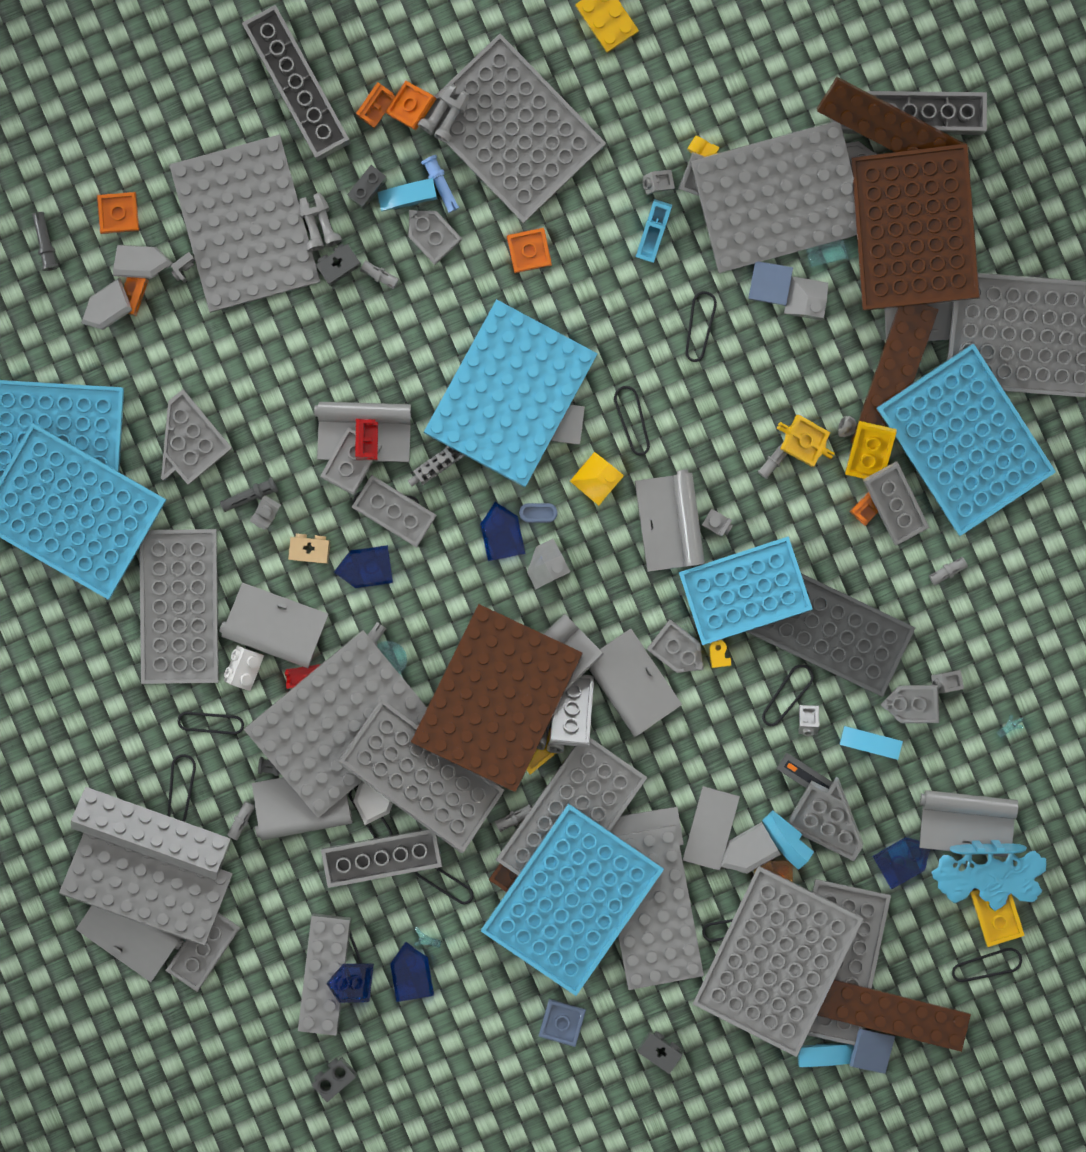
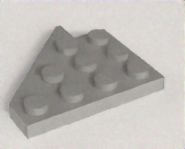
M182 389L168 401L161 479L165 481L177 471L187 485H190L233 448L185 390Z
M836 777L829 789L811 780L787 822L803 834L802 836L855 861L863 847V841L839 778Z

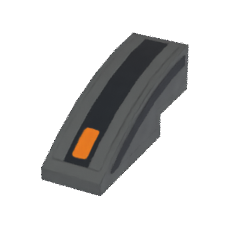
M787 752L776 768L805 788L808 787L811 780L828 789L833 783Z

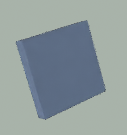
M759 261L755 262L748 299L786 306L793 267Z
M549 999L538 1036L576 1047L586 1009Z
M859 1028L849 1065L885 1074L895 1036Z

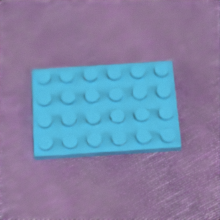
M789 536L679 572L703 646L813 610Z

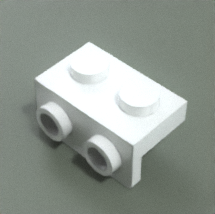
M237 645L231 654L230 665L225 670L224 681L230 685L251 691L264 655Z

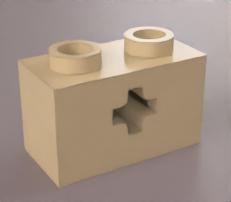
M296 534L295 537L290 538L288 560L328 564L330 541L326 540V536L315 535L314 539H309L306 534ZM309 543H311L312 547H315L314 551L312 550L310 554L305 550V546H309Z

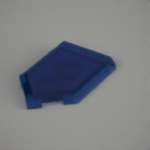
M494 502L480 524L488 561L526 554L518 516L497 502Z
M388 545L350 550L334 573L354 588L393 583Z
M904 837L872 857L892 890L925 871L931 849L919 848L920 841Z
M405 942L390 963L396 1002L433 996L434 990L428 957L408 942Z
M374 964L341 965L326 983L339 1003L370 1001Z

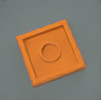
M405 81L385 113L416 131L419 127V121L425 118L437 98Z
M136 192L97 195L101 234L139 231Z
M544 228L507 235L514 273L552 266Z

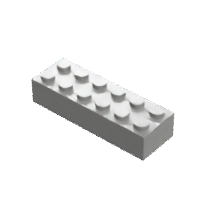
M429 829L321 849L328 888L433 869L443 865L438 836Z
M313 913L311 916L298 1031L335 1036L338 1033L351 926L350 917Z

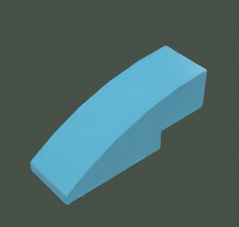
M433 178L377 192L381 212L437 199Z
M654 199L638 247L637 258L654 263L672 204Z
M844 726L839 745L898 760L903 741Z
M772 810L762 820L764 826L780 852L799 870L808 862L814 851L799 840L803 834Z
M846 1043L802 1045L798 1054L799 1067H818L850 1064L855 1045Z

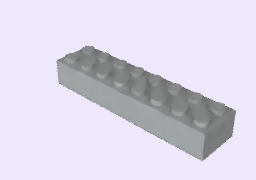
M276 5L242 23L244 29L317 162L351 144Z
M866 91L948 135H983L987 131V92ZM841 124L843 134H859Z
M85 787L71 819V829L214 880L218 877L230 847L231 838Z

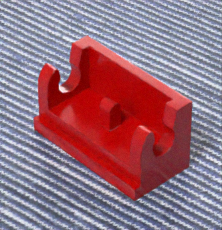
M356 419V460H378V422H375L374 419Z
M321 664L312 665L309 668L286 669V688L295 687Z

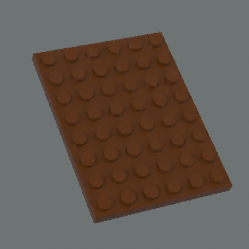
M968 144L851 158L863 310L979 299Z
M478 604L411 743L516 793L583 653Z

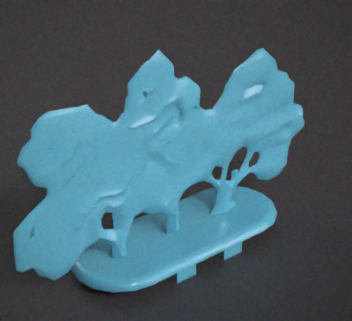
M973 840L972 844L951 846V852L965 856L956 861L952 856L943 855L939 859L938 868L931 873L933 874V879L938 881V889L946 894L947 898L953 903L966 899L970 892L976 888L980 890L979 896L984 901H989L990 907L996 911L1006 904L1007 897L1010 894L1017 897L1019 901L1034 902L1037 899V896L1042 893V889L1034 879L1046 871V858H1041L1040 854L1036 851H1030L1024 857L1018 858L1014 853H1022L1027 849L1026 846L1021 844H1001L999 840H991V844H982L980 840ZM972 854H988L987 863L982 865L976 864L972 860ZM993 854H1009L1004 862L993 858ZM1013 860L1017 861V866H1014ZM966 861H968L966 869L959 871L961 864H966ZM954 863H958L956 868L953 867ZM970 863H973L974 868L970 867Z

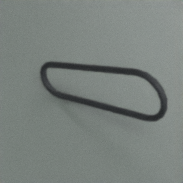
M707 291L697 293L692 301L685 351L686 357L692 362H698L704 356L717 307L715 296ZM707 294L713 298L714 307L702 354L698 359H692L688 354L695 301L699 295Z
M622 386L615 392L614 402L631 450L636 455H645L649 451L650 444L639 397L634 388ZM622 389H630L636 396L647 448L642 453L636 452L617 402V394Z
M799 664L791 669L762 714V720L766 725H777L810 687L814 680V674L810 667ZM799 667L808 669L811 674V680L775 723H768L765 720V714L794 670Z
M180 754L174 758L171 764L167 816L170 817L174 764L177 759L181 757H186L192 761L193 771L190 781L184 817L182 820L183 822H185L196 771V763L191 756L186 754Z
M1005 948L955 965L952 969V976L958 982H966L1011 973L1021 967L1022 956L1017 949ZM1005 951H1014L1019 956L1018 966L1011 970L967 979H958L955 976V969L957 967Z

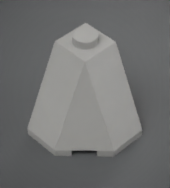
M554 539L542 543L535 548L527 571L535 589L570 573Z

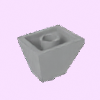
M792 276L784 314L821 321L825 314L828 283Z

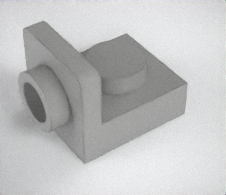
M654 171L643 176V187L646 195L675 189L672 171Z
M190 252L171 265L173 268L171 273L177 281L180 279L184 283L187 281L181 271H187L194 265L195 258Z
M264 495L250 522L259 528L267 530L274 521L281 504Z
M713 509L710 510L702 523V526L720 537L723 534L728 535L733 525L730 524L732 521L730 518L723 516Z
M961 670L931 675V684L938 685V693L964 689Z
M800 705L798 734H803L804 736L818 734L819 706Z

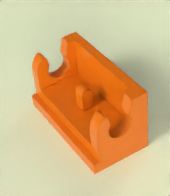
M377 82L356 112L357 117L375 129L395 98L394 93Z
M127 277L124 289L132 311L128 313L130 315L137 316L149 282L146 278Z
M869 492L850 510V513L864 526L878 513Z

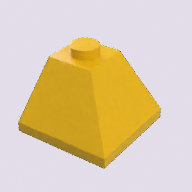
M594 452L570 482L599 506L624 475Z

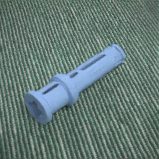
M433 155L421 163L425 165L429 173L428 178H433L448 213H451L453 210H457L459 206L443 176L444 170L440 168L436 160L437 155Z

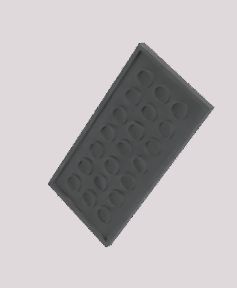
M801 573L813 610L747 631V633L883 697L913 635L915 627Z

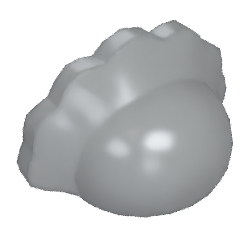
M844 416L838 426L839 437L850 436L856 430L857 423L854 418Z

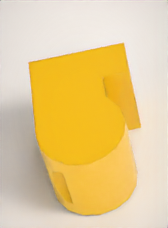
M695 136L687 150L690 153L694 152L706 157L717 154L720 147L707 142L699 136Z
M722 640L712 642L709 646L711 668L731 666V658H725L727 646Z

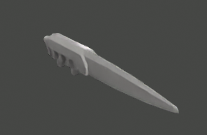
M447 446L440 453L413 471L415 476L409 479L408 482L411 486L418 482L424 485L465 455Z

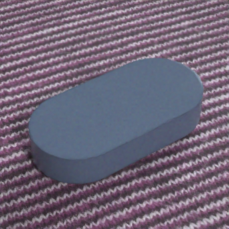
M527 503L519 511L520 518L527 523H550L556 519L558 514L556 507L550 503Z

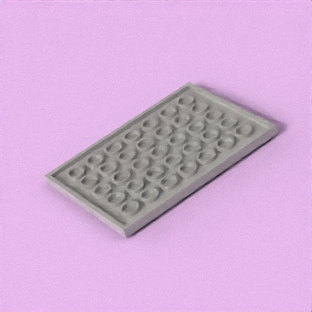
M501 34L493 39L435 95L437 99L424 118L429 119L440 102L439 94L449 84L452 83L457 87L452 97L454 100H457L462 91L469 93L467 107L464 113L459 112L450 129L452 137L450 142L446 144L523 224L606 145V142ZM447 107L436 130L442 125L451 108Z
M836 121L690 161L718 273L857 235L853 187L854 177L842 127Z
M280 134L169 165L210 313L321 283L313 252L307 251L306 244L309 242L303 217H300L299 201Z
M978 273L980 298L954 301L947 360L971 344H974L1004 391L1086 397V281Z
M362 630L246 726L244 731L315 816L319 818L362 782L361 779L340 765L338 761L380 700H384L417 726H419L427 707L364 630Z
M758 866L693 1005L797 1057L864 917Z

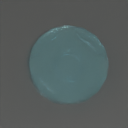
M384 641L377 644L378 649L396 671L401 674L407 665V654L404 648L392 641Z

